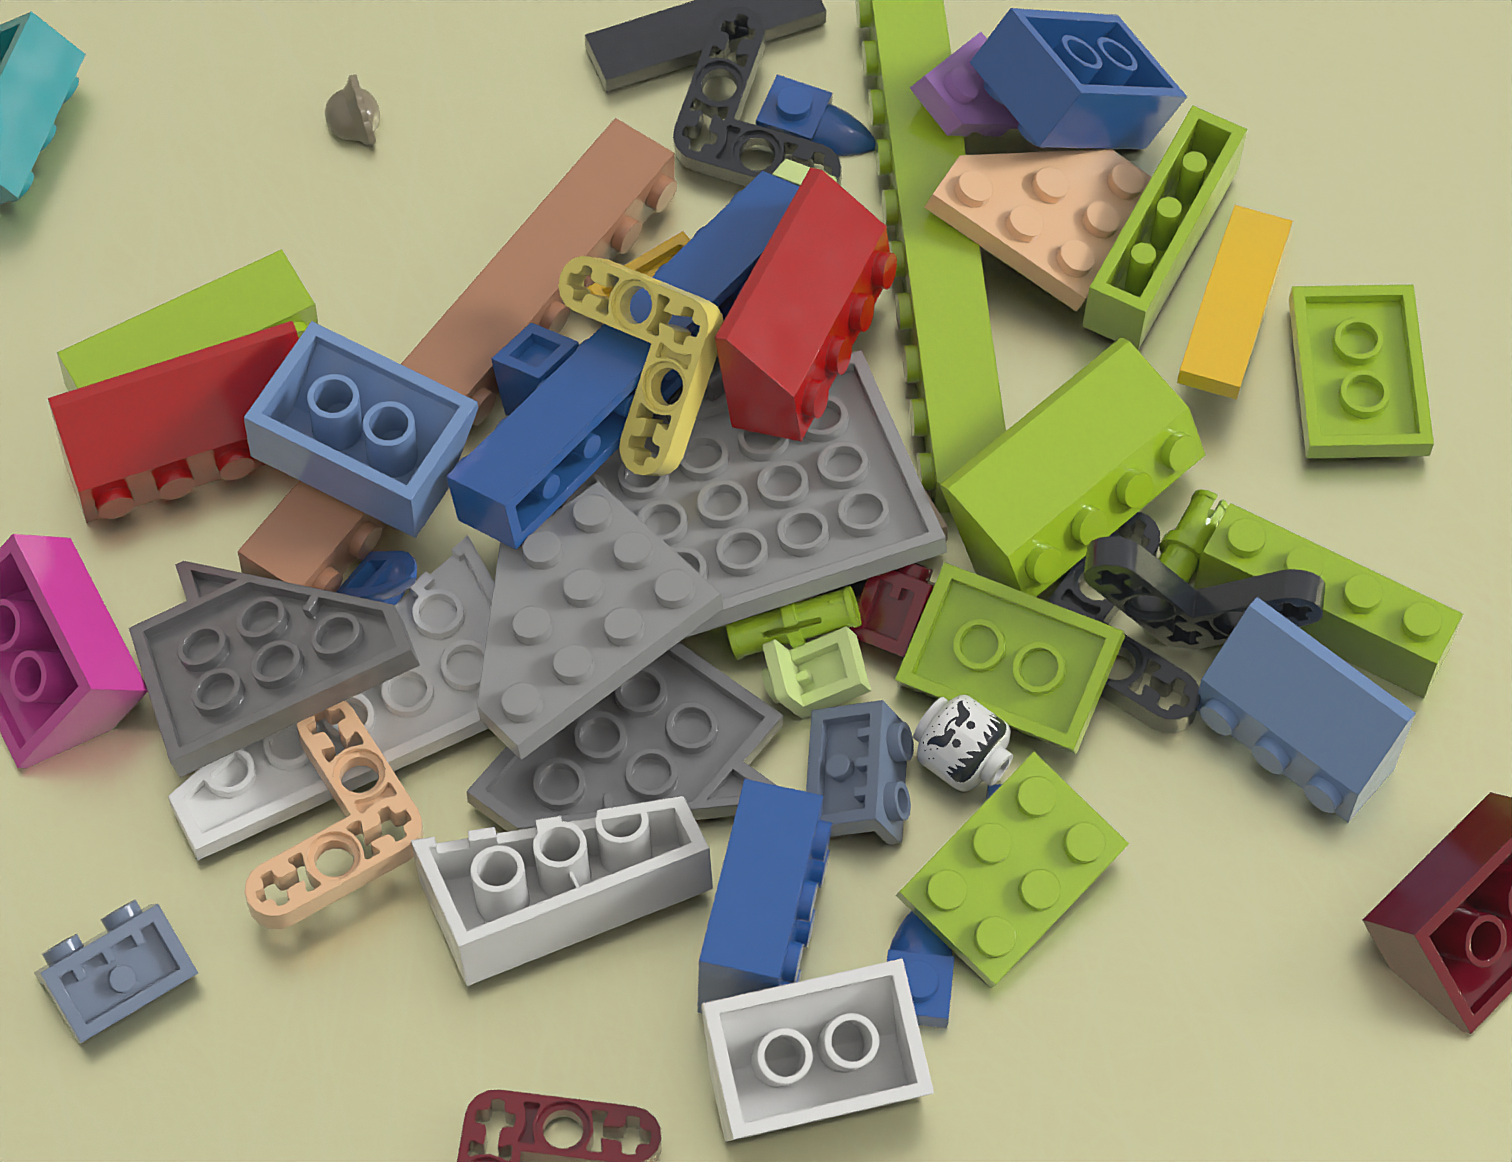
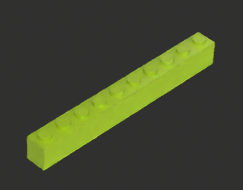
M856 0L858 28L868 27L870 40L862 42L865 77L875 76L876 90H869L871 126L881 125L883 139L876 140L877 174L878 176L888 175L890 190L882 191L883 220L886 227L895 226L897 241H889L890 252L894 253L897 258L895 278L902 277L904 293H896L897 325L899 330L909 329L911 345L903 346L904 378L906 383L916 382L918 399H910L911 431L913 437L923 436L925 453L917 454V475L924 489L930 490L932 502L939 513H950L951 511L940 484L1006 431L979 245L924 208L958 157L966 155L963 136H947L910 89L917 81L951 55L944 0Z

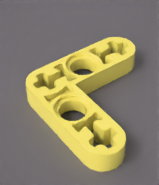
M588 256L573 258L564 266L559 278L560 297L565 305L577 313L651 343L622 431L619 445L621 459L626 468L634 474L646 476L670 474L678 468L683 459L718 354L715 336L724 322L723 315L718 307L709 300L611 260ZM586 276H591V280L595 283L613 288L610 297L591 294L588 288L583 287ZM644 288L651 296L652 308L648 318L642 323H637L631 315L630 302L633 295L639 289ZM672 314L691 317L695 324L700 325L697 337L691 336V332L688 329L668 324ZM674 369L682 378L683 391L679 400L669 405L663 399L660 388L665 374ZM653 413L671 416L670 424L663 423L661 419H653ZM647 437H652V442L660 447L657 457H651V452L644 448Z

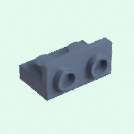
M883 700L816 709L811 712L806 792L823 795L821 820L832 822L830 837L875 831L888 845L902 843L903 820L909 818L911 810L910 796L905 784L907 761L913 757L914 741L909 725L903 722Z
M136 899L132 900L100 919L106 930L92 939L82 943L78 934H74L42 953L47 965L35 971L34 974L40 984L45 985L78 1043L91 1038L198 974L159 904H150L141 909Z

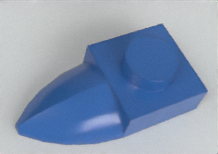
M778 74L776 75L756 118L755 125L823 144L831 148L838 156H852L875 151L876 140L871 132L850 113L832 104V92Z
M371 551L335 593L396 605L403 597L405 591L411 588L416 581V560L410 553L405 551Z
M910 911L901 922L892 939L890 949H888L887 962L903 958L918 1025L947 1028L954 956H952V950Z

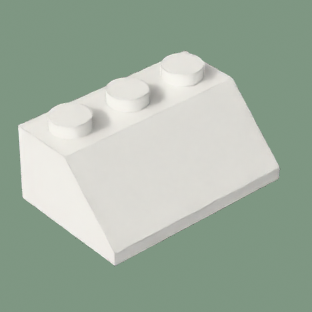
M903 958L701 1004L710 1077L725 1142L934 1093Z

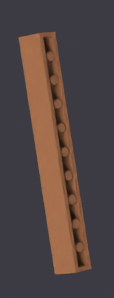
M615 118L405 358L401 365L477 401L478 410L473 425L481 424L490 414L496 401V395L499 393L491 358L530 323L556 333L562 330L570 313V308L565 305L560 297L558 287L560 274L564 266L571 259L579 256L612 260L618 252L625 254L633 247L640 235L642 224L654 210L656 212L663 211L671 202L676 192L675 153ZM586 276L583 287L587 288L595 283L591 280V276ZM299 480L238 550L241 572L336 592L341 586L343 574L357 558L359 560L365 559L375 549L380 540L382 528L386 523Z

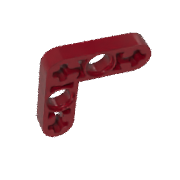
M501 1089L487 1090L478 1094L467 1107L457 1162H657L661 1153V1127L657 1119L650 1112L636 1106ZM493 1111L504 1112L506 1123L513 1126L502 1127L498 1140V1156L486 1154L488 1142L486 1126L478 1123L479 1121H490ZM558 1117L574 1119L583 1129L581 1139L569 1148L554 1147L546 1141L543 1135L546 1126ZM593 1122H602L603 1137L624 1138L627 1128L640 1129V1139L644 1142H649V1144H638L635 1154L622 1153L620 1141L601 1138V1152L591 1151L594 1143ZM472 1152L477 1153V1155L470 1156ZM511 1157V1159H510L509 1161H507V1160H505V1159H503V1158Z

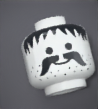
M959 695L949 701L944 697L939 698L924 714L913 734V739L919 742L917 749L918 761L961 792L970 791L982 782L989 786L994 785L1005 773L1013 759V754L1006 750L1011 733L1009 725L967 695Z

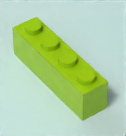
M1191 106L1089 287L1083 327L1114 341L1122 337L1129 340L1139 350L1239 169L1247 128L1196 106Z
M281 249L57 352L64 383L68 391H72L292 320L300 338L311 321L318 324L316 304Z
M1232 503L1229 504L1203 550L1194 588L1202 589L1288 569L1305 570L1315 573L1326 583L1323 617L1316 623L1299 628L1341 659L1425 698L1451 648L1463 613Z

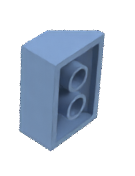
M311 321L245 415L244 422L251 457L416 538L449 489L446 476L459 462L478 410V402Z
M1258 597L1249 605L1202 677L1198 690L1200 695L1198 711L1204 722L1211 729L1221 735H1231L1251 750L1255 760L1263 768L1274 774L1282 773L1303 789L1304 794L1314 806L1326 813L1334 812L1348 823L1394 771L1416 714Z

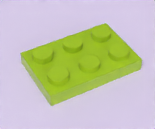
M1414 284L1292 286L1289 296V308L1306 458L1430 456L1434 446Z
M944 562L895 681L901 686L937 700L941 697L949 701L959 695L970 696L1005 721L1011 729L1077 754L1125 634L1123 630Z
M1033 752L896 896L992 988L1117 858L1129 843Z

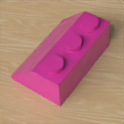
M12 534L0 547V733L17 768H29L111 731L145 696L148 690L71 538Z

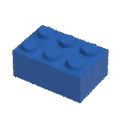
M1010 8L969 62L983 78V87L986 92L997 102L1004 104L1019 122L1018 129L1022 136L1030 143L1041 148L1146 149L1187 98V95L1124 21L1114 14Z
M744 779L699 958L698 1013H702L701 1004L800 982L801 969L799 967L803 948H808L816 912V909L813 908L817 888L822 889L830 854L828 845L832 822L821 820L823 795Z

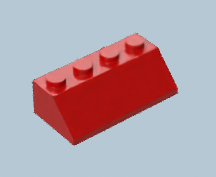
M810 167L715 336L731 427L802 442L813 419H819L823 415L827 406L830 387L837 374L843 375L846 372L851 359L852 346L860 331L866 332L869 329L874 315L875 303L882 290H888L891 287L897 269V258L894 253L890 252L886 225L822 169Z
M293 320L48 398L64 463L86 523L101 518L116 519L128 514L135 507L162 498L166 500L178 499L189 494L196 487L221 479H240L250 474L255 468L267 465L250 455L244 417L299 340Z

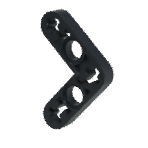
M734 6L726 8L716 16L712 23L674 127L673 142L677 159L684 167L692 171L747 186L762 171L773 174L785 160V154L792 155V161L811 168L814 167V164L824 166V171L836 177L837 183L841 186V163L838 155L831 148L820 143L740 121L765 50V27L762 18L756 11L748 7ZM743 27L748 29L749 39H742L736 51L735 63L727 59L730 53L729 35H735L738 28ZM722 76L731 79L737 86L733 96L724 101H713L707 98L703 93V87L711 78ZM704 114L712 118L709 126L712 144H704L700 151H693L689 138L697 139L704 124ZM763 145L774 153L775 158L766 169L757 171L745 167L740 160L741 155L750 146Z
M1138 511L1110 535L1126 539L1131 538L1133 534L1139 536L1142 539L1141 546L1153 556H1157L1160 544V530L1156 522L1147 514ZM1085 556L1073 566L1047 602L1109 625L1119 609L1107 599L1093 600L1086 597L1079 588V583L1084 579ZM1125 634L1118 655L1125 657L1131 662L1134 672L1128 678L1122 680L1108 678L1100 697L1161 733L1175 734L1185 730L1193 723L1200 703L1199 686L1196 680L1186 671ZM1144 674L1151 675L1149 686L1145 684L1142 694H1136L1135 692L1139 689ZM1172 691L1181 696L1180 705L1173 704L1168 710L1158 705L1160 696L1166 698Z
M1113 536L1097 538L1087 545L1084 580L1090 587L1160 642L1171 647L1194 650L1225 644L1239 620L1256 597L1298 627L1316 623L1323 617L1326 583L1320 576L1305 570H1280L1195 590L1140 544L1130 539Z

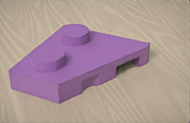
M982 32L974 36L910 87L947 136H968L972 132H976L983 136L1000 137L1009 129H1018L1019 122L1004 104L997 102L986 92L983 87V78L969 63L987 40Z

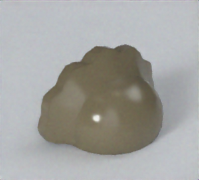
M349 75L345 87L334 93L326 103V123L337 137L348 141L357 140L369 146L376 143L374 131L377 129L380 121L379 106L373 95L360 87L357 75Z

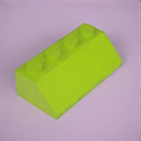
M1121 337L940 484V487L975 573L1037 597L1086 556L1087 545L1092 540L1110 536L1206 454L1189 407L1129 340Z

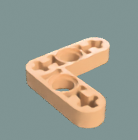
M346 701L297 723L299 740L305 754L346 818L260 864L250 873L245 884V896L250 914L258 924L269 929H283L292 926L406 863L414 857L411 840L423 838L422 819L416 805L354 709ZM326 719L331 725L338 724L340 741L345 748L338 755H336L335 746L328 735L324 732L317 733L316 723L319 720ZM356 766H367L378 774L379 779L376 785L369 791L354 793L347 790L341 783L345 772ZM391 820L396 827L403 826L405 837L395 841L391 835H383L381 824ZM362 834L365 845L371 844L373 857L365 859L362 845L355 836ZM330 849H342L352 855L354 863L345 874L329 877L322 874L316 868V862L320 855ZM305 866L306 875L314 890L306 891L304 880L299 882L297 868ZM275 884L280 891L287 890L288 902L278 906L274 900H266L264 889L269 885Z

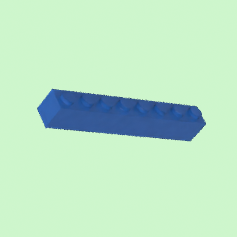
M762 171L743 190L738 191L731 201L706 226L701 227L671 260L660 266L652 278L709 300L718 307L723 315V320H725L800 186ZM644 288L639 289L633 295L630 302V312L633 319L637 323H642L648 318L652 308L651 296ZM672 314L668 324L688 329L691 332V336L697 337L700 325L695 324L691 317ZM603 324L589 339L584 340L553 374L542 380L536 390L509 416L503 418L495 430L468 456L459 460L454 469L446 476L458 521L516 550L529 535L534 533L619 448L622 431L651 343L606 324ZM674 369L666 373L661 381L660 389L665 402L683 385L681 376Z

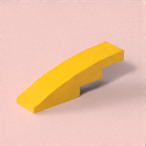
M1234 205L1179 370L1177 383L1237 400L1293 223L1292 220Z

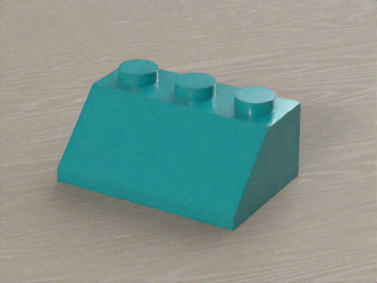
M32 11L0 24V205L9 201L15 202L19 200L30 188L34 179V173L31 170L39 153L49 145L56 133L57 126L54 124V121L61 106L70 99L78 87L79 78L76 77V74L86 55Z

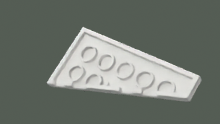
M468 535L452 548L451 557L431 574L427 571L415 581L414 585L409 588L410 592L395 605L405 623L420 666L345 700L354 709L393 771L488 729L480 720L477 699L494 581ZM326 719L319 720L316 723L317 733L324 732L328 735L335 746L336 755H338L345 749L340 741L338 724L331 725ZM297 723L200 768L168 796L171 808L197 860L334 799L301 746ZM356 766L345 772L341 783L347 790L352 791L378 779L379 776L370 767Z

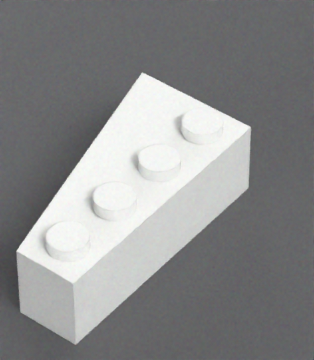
M684 796L597 810L596 817L576 821L565 822L562 821L561 816L535 820L536 827L496 833L495 827L468 831L469 838L436 843L434 836L411 840L419 881L466 986L713 889L710 849Z

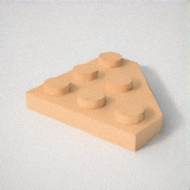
M1112 149L961 155L924 208L1077 311L1087 298L1091 283L1149 183L1151 176Z

